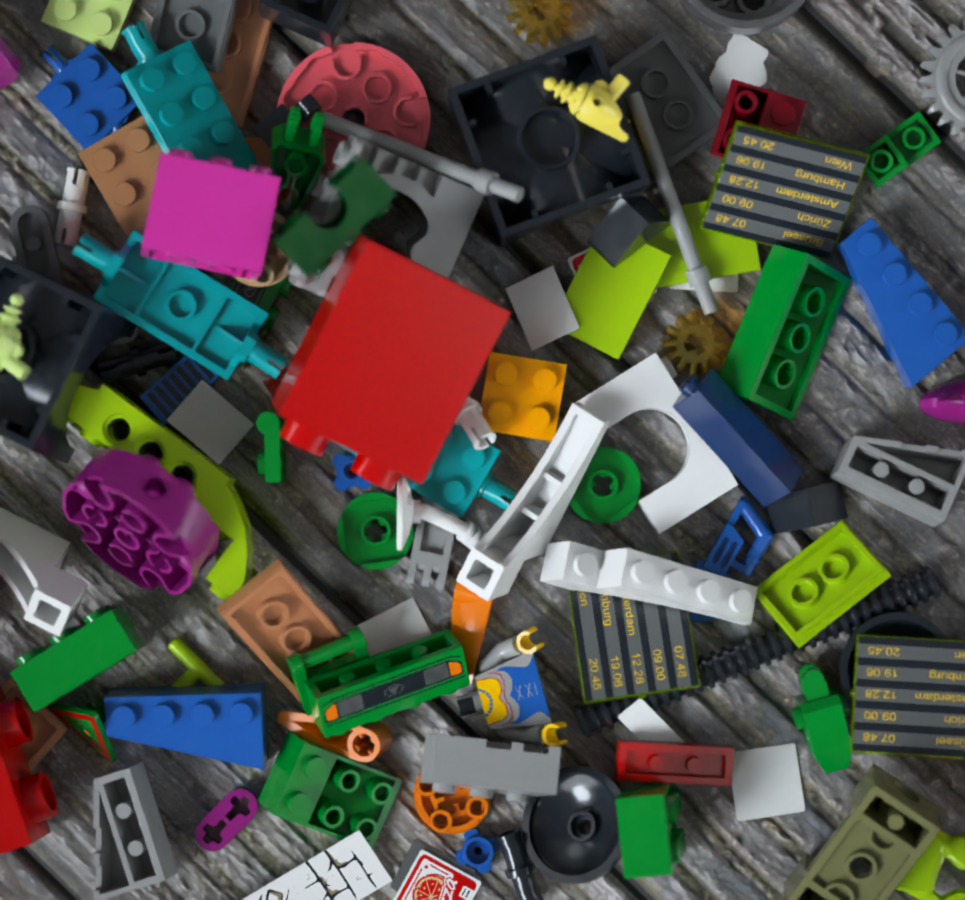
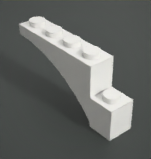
M580 402L572 403L559 430L524 486L484 538L475 547H472L457 577V582L486 601L508 594L524 561L545 553L547 544L550 543L611 421Z
M0 507V575L12 588L26 612L24 619L60 636L76 614L88 585L87 582L60 569L71 542Z
M573 541L547 544L540 578L541 582L572 591L598 593L668 606L740 625H751L758 587L630 548L603 551Z

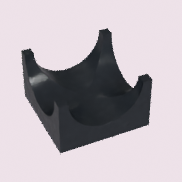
M596 35L447 89L450 110L461 131L475 169H488L498 173L500 179L524 188L523 198L518 203L494 193L491 196L485 195L501 247L515 243L521 237L544 226L580 212L618 201L621 197L643 196L651 185L620 98L617 99L616 103L623 115L620 127L628 135L626 142H621L578 120L575 117L576 113L573 115L570 112L567 101L561 103L560 96L554 97L555 90L548 91L544 87V80L548 77L556 79L557 83H560L562 79L565 80V84L572 81L574 82V87L582 83H590V86L598 80L605 81L609 85L613 79Z
M0 255V312H5L4 305H11L10 297L13 294L18 293L23 296L24 302L18 307L19 310L23 311V314L18 316L22 322L17 323L16 326L21 333L22 339L19 340L24 347V354L19 359L31 368L30 375L23 381L6 368L0 371V435L30 451L69 463L75 449L68 443L66 426L75 392L86 371L101 351L119 338H131L137 325L110 309Z

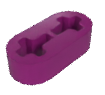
M238 787L230 791L196 827L195 835L199 845L208 851H217L225 847L257 813L259 802H257L258 797L255 792L246 787ZM234 796L238 799H242L244 796L248 797L250 802L247 807L250 813L246 814L241 811L232 819L227 814L235 805L232 798ZM223 819L227 823L220 832L223 840L220 842L215 838L210 842L206 840L205 835L208 831L204 826L209 824L214 827Z

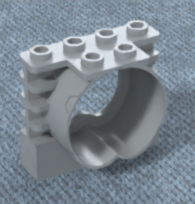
M350 135L347 141H342L336 149L333 163L336 164L335 169L325 167L323 173H319L309 193L312 195L307 210L302 209L301 212L306 214L315 224H325L331 221L339 211L340 200L336 191L327 181L349 160L358 155L367 160L392 190L406 194L421 209L422 219L417 233L405 242L406 257L449 278L485 194ZM337 250L332 255L333 261L328 268L318 275L313 273L309 278L289 260L286 270L290 274L288 281L294 286L325 297L343 262L339 251Z

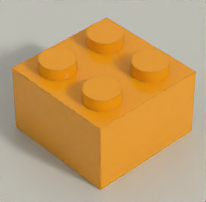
M490 352L481 403V414L491 430L497 434L552 442L556 435L567 364Z

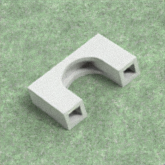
M654 353L577 402L582 403L611 421L608 428L634 412L656 410L672 417L683 430L687 443V454L682 468L671 480L640 498L637 502L656 534H660L736 487L738 483L731 470L672 407L681 394L673 380L678 375L666 356L660 359L657 353Z

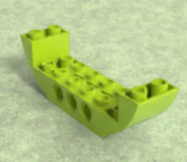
M103 384L97 390L78 386L70 406L67 423L71 425L77 423L83 429L79 434L96 447L105 448V446H108L110 449H120L140 456L148 454L149 448L154 444H158L162 450V457L159 462L163 469L167 470L175 478L179 477V473L184 467L188 466L193 471L194 480L191 485L195 489L194 495L210 514L212 521L218 526L220 530L219 538L223 541H228L230 538L233 539L205 577L212 583L209 590L225 601L251 580L253 572L254 544L252 528L245 506L233 486L237 478L167 426H164L163 423L114 387ZM127 421L130 425V434L125 440L121 441L117 436V428L120 423Z

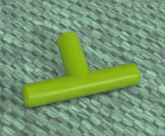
M176 637L169 643L168 649L188 668L171 686H191L198 680L204 685L225 684L179 637Z

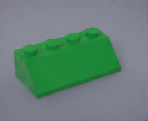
M773 244L719 376L742 401L794 421L851 279L808 253Z

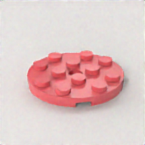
M364 42L340 44L331 48L324 47L305 58L292 71L281 90L277 108L283 103L290 111L291 106H296L299 101L310 93L322 106V109L319 111L321 113L326 111L343 118L348 111L358 110L365 117L363 126L426 149L430 135L431 115L425 89L413 69L399 56L383 47ZM310 118L302 126L304 128L310 129L312 118ZM324 127L321 133L326 139V159L320 171L321 174L325 167L335 169L336 164L333 163L336 149L342 141L346 142L348 139L347 136Z

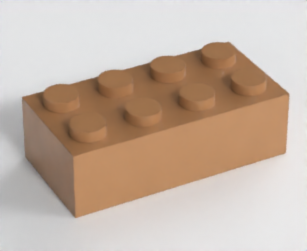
M143 115L78 153L128 239L134 230L144 235L160 154L163 152Z

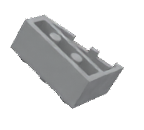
M854 435L844 443L829 478L934 528L945 521L965 476V450L943 449L932 445L904 444L901 441Z

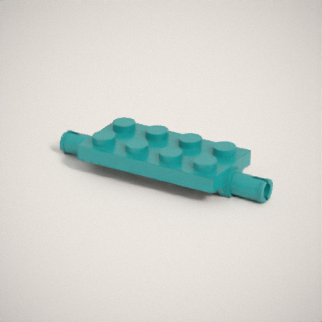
M144 20L137 22L136 26L133 24L121 32L135 54L138 63L120 76L164 153L169 154L170 148L190 151L194 153L193 159L209 162L210 157L224 158L234 162L233 168L247 171L250 165L260 166L190 40L164 52V50L159 51L145 26Z
M136 230L132 232L122 250L117 249L116 251L89 236L88 233L85 232L79 242L92 249L93 252L78 244L72 254L101 270V276L104 277L92 298L227 381L239 362L244 363L245 360L270 374L274 379L277 378L281 369L268 362V360L270 359L284 367L289 357L282 355L258 340L260 336L257 333L269 315L268 312L197 268L141 257L140 253L144 235Z
M455 423L447 435L423 484L405 477L411 489L460 518H464L476 498L480 499L483 497L506 510L511 501L504 498V496L514 500L519 491L495 478V473L492 472L502 450L487 442L490 445L488 448L475 450L463 428ZM334 442L335 444L339 445L340 447L346 449L347 451L357 456L358 453Z

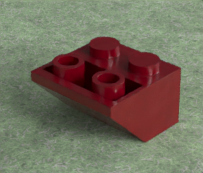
M732 79L709 155L724 161L737 122L797 137L807 101Z

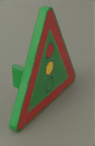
M53 703L49 707L57 717L108 762L113 764L117 760L109 738L106 736L103 726L105 723V711L100 705L94 709L90 703L83 708Z

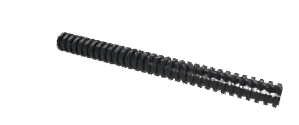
M926 565L922 568V572L914 570L909 577L905 574L901 575L899 581L896 582L894 579H891L887 586H884L882 583L877 587V590H873L800 648L795 645L778 624L776 626L777 629L774 631L768 628L765 630L766 634L764 635L756 633L754 634V639L749 640L746 637L743 638V643L739 645L737 642H733L732 647L729 649L723 646L720 648L721 652L715 653L714 650L709 652V657L698 656L699 661L695 662L698 686L605 699L593 703L586 702V706L580 707L579 704L575 705L574 713L583 735L589 738L592 736L591 732L597 730L598 734L602 733V728L608 726L609 729H612L616 722L622 725L623 723L618 719V715L639 698L643 699L654 711H657L661 704L667 707L670 705L671 700L675 699L676 702L682 701L681 697L687 695L689 698L693 696L692 692L694 691L704 692V687L715 688V683L719 681L721 684L727 683L726 679L729 677L735 680L738 678L739 673L747 675L749 674V669L760 670V665L764 663L766 666H770L772 660L776 659L780 662L783 660L784 655L792 657L794 656V651L805 652V647L809 645L811 648H815L819 641L825 644L828 642V638L833 637V639H837L842 632L848 635L851 633L850 629H856L864 621L876 615L897 610L905 612L907 606L911 605L912 608H915L920 601L924 604L928 603L929 598L932 596L938 599L941 597L938 579L934 571Z

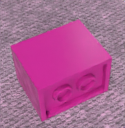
M170 148L169 154L161 152L140 256L257 281L263 269L281 178L272 176L273 170L261 166L250 165L247 171L233 168L234 162L224 158L210 157L209 162L193 159L194 153L182 149Z

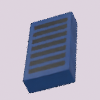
M186 355L139 397L164 426H167L169 424L167 419L201 380L211 387L221 376Z

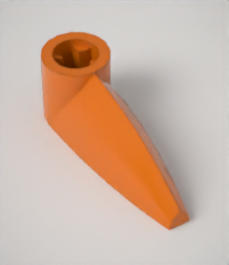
M456 582L452 600L451 632L463 646L470 685H472L494 599L486 601L467 587Z
M279 711L277 722L311 742L359 762L374 760L386 752L392 744L391 730L381 721L369 722L352 728L345 734L325 738L314 722L312 714L307 716L303 712ZM366 735H369L370 741L375 744L373 748L369 746V740L365 739Z

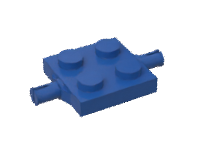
M90 43L77 57L68 61L54 45L46 48L53 57L47 51H43L41 54L42 58L53 67L56 73L36 97L84 149L129 123L132 114L138 107L123 82L120 71L95 44Z

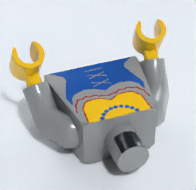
M532 626L517 636L497 643L479 662V672L475 674L478 691L460 695L456 698L462 719L485 713L488 728L495 729L496 733L502 738L524 744H546L556 747L568 743V740H560L556 736V729L566 727L567 725L563 721L556 723L551 721L533 655L535 651L544 646V642L538 645L531 642L530 634L538 630L537 627Z

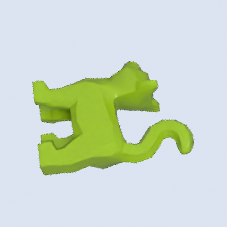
M940 830L895 890L904 891L919 900H965V889H955L943 896L935 891L936 880L944 859H947L958 869L965 870V833L951 836Z

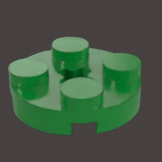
M598 447L569 503L572 510L581 518L595 523L616 522L627 516L636 506L641 491V478L636 464L627 454L610 447ZM598 474L602 478L610 476L613 480L609 485L612 492L607 496L603 492L595 494L592 490L596 485L593 478Z
M370 492L356 497L344 508L337 524V538L340 548L352 562L366 569L379 570L395 565L408 553L414 540L415 528L413 523L402 551H397V498L386 493ZM377 519L379 525H386L387 533L381 535L380 542H374L372 536L365 535V528L371 527V520Z

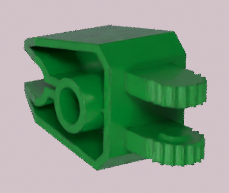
M291 106L287 122L273 128L269 168L273 170L272 176L281 178L277 199L280 191L288 188L290 183V189H292L290 210L297 209L307 199L326 159V139L321 133L325 113L315 111L311 119L310 129L299 127L301 109L295 106Z
M805 662V664H801L800 668L798 667L799 671L797 672L802 694L794 696L796 706L791 708L796 729H803L808 749L826 774L849 768L852 744L845 716L850 715L844 693L838 694L832 686H827L824 679L825 676L822 675L823 672L819 670L818 666L814 663Z

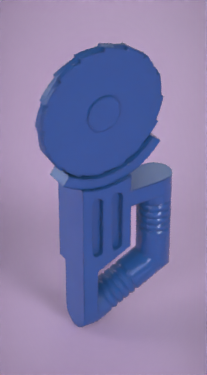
M741 496L705 560H695L696 566L690 567L729 578L727 571L731 566L751 578L775 535L760 514H758L751 501ZM740 514L756 535L742 563L734 560L744 543L733 527ZM687 611L688 620L696 623L708 622L714 619V617Z

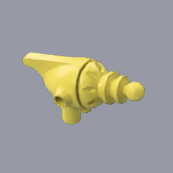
M618 74L609 85L605 81L598 80L590 86V83H582L574 87V82L570 81L568 84H565L564 79L560 83H557L556 79L552 77L544 80L545 89L548 91L555 90L554 97L560 96L561 103L567 101L570 112L573 115L576 113L575 117L578 120L621 142L628 140V135L620 127L623 115L616 103L617 99L630 85V82L623 75Z

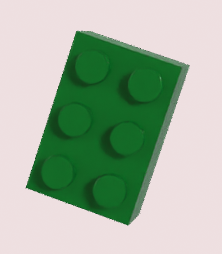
M109 605L102 606L83 618L86 623L84 627L79 630L76 625L71 628L68 627L63 630L60 636L55 635L49 640L53 645L46 650L43 646L34 648L16 659L19 667L12 670L10 674L34 713L50 706L146 646L122 607L111 609Z

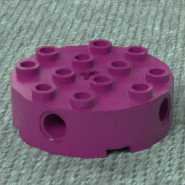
M120 449L100 450L62 493L63 511L68 521L77 523L84 532V535L80 538L82 542L110 569L139 587L154 591L157 586L166 588L169 594H181L191 586L198 577L199 572L218 552L220 530L212 521L210 514L195 497L194 487L183 478H175L162 468L161 463L155 457L149 454L140 456Z

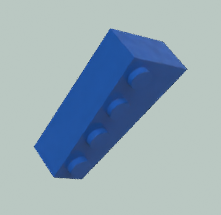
M872 218L865 221L835 247L867 308V313L872 323L875 324L885 344L884 347L890 359L893 360L905 389L916 385L965 343V327Z
M266 683L191 685L184 687H113L104 697L106 736L263 770L269 760Z

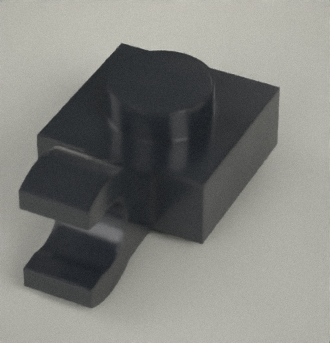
M310 93L295 106L301 109L299 127H303L302 125L314 116L315 111L319 112L322 109V106ZM283 103L253 128L270 149L273 128L281 123H286L289 115V110Z

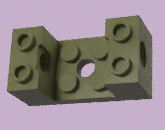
M873 763L851 792V811L817 856L813 858L805 853L784 881L783 900H887L941 830L939 806ZM856 857H866L872 862L873 866L868 872L857 873L852 870L850 863Z

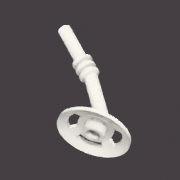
M400 475L397 481V551H402L405 546L412 524L421 523V520L428 521L455 534L456 539L469 549L475 547L487 534L471 521L464 522L428 504H421V500H413L405 476Z

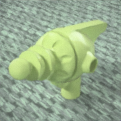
M16 293L10 297L11 305H4L5 312H0V371L6 368L23 381L30 375L31 368L19 359L24 354V347L19 340L22 339V336L16 326L17 323L22 322L18 316L22 315L23 311L19 310L18 307L23 304L24 299L22 295Z

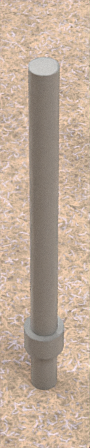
M638 91L629 94L625 98L686 263L688 272L685 275L690 288H695L704 316L719 311L709 281L712 280L707 265H702L641 93Z
M322 112L325 113L324 128L347 137L350 135L404 159L471 184L475 191L491 196L494 193L517 203L523 198L524 188L500 179L498 173L485 168L476 170L329 112Z

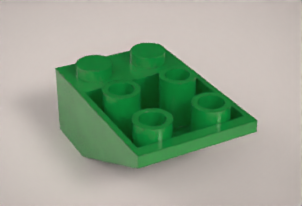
M288 731L257 802L275 816L341 840L360 830L373 850L403 779L366 762H359L335 753L292 731Z
M654 783L618 794L615 800L624 879L672 875L677 863H681L683 852L686 851L684 829L677 828L676 818H679V813L682 811L679 789L673 790L672 783Z

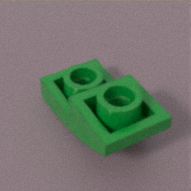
M918 111L861 152L866 154L865 157H867L863 169L878 188L942 141L921 112Z

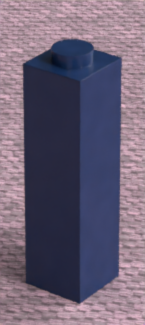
M714 369L700 377L697 374L688 377L680 385L679 391L681 394L672 407L763 507L791 493L804 470Z

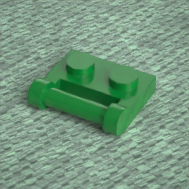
M269 411L261 413L256 420L257 429L264 434V451H258L257 455L258 475H265V483H287L286 440L279 435L285 421L278 414Z
M358 626L348 630L347 635L304 654L299 655L296 652L286 657L302 708L307 716L312 713L304 684L305 680L369 657L365 638ZM350 650H353V652L350 653V654H347V655L342 656V657H340V658H338V659H335V660H333V661H330V662H328V663H326V664H323V665H321V666H319V667H316V668H314V669H312V670H309V671H307V672L305 671L306 669H308V668H310V667H313V666H315V665H317V664H320V663H322V662H324V661H327V660H329V659H331V658H334V657H336V656H338V655H341V654L346 653V652H348V651H350Z

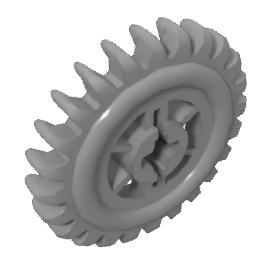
M965 19L962 22L963 31L954 24L948 26L951 38L938 34L935 39L941 48L931 46L926 49V53L934 61H923L920 64L922 69L931 72L930 75L923 76L918 81L919 84L931 86V89L921 95L923 100L934 99L935 101L927 110V113L932 114L941 111L942 115L937 126H942L951 121V136L957 134L961 128L965 129V95L962 97L956 86L957 76L962 78V89L965 93V71L958 70L959 63L965 57Z

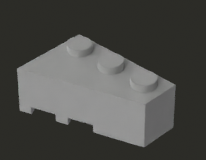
M442 734L425 736L420 783L433 784L432 791L438 793L456 794V788L470 789L469 796L493 799V792L507 794L506 801L529 803L530 797L557 795L562 747L535 748L524 746V743L517 742L506 744L480 738Z
M143 761L109 771L94 778L93 829H96V852L93 853V866H96V889L93 890V900H104L156 884L176 874L178 869Z

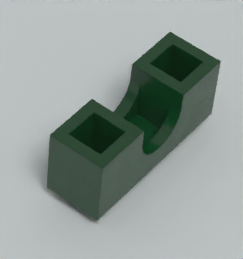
M358 155L349 160L327 181L336 191L340 200L339 211L331 221L325 224H315L306 214L297 209L269 236L288 259L308 278L313 273L318 275L328 268L333 261L332 255L342 245L348 247L353 244L363 232L360 228L371 218L376 220L384 215L392 205L390 200L397 195L367 160Z

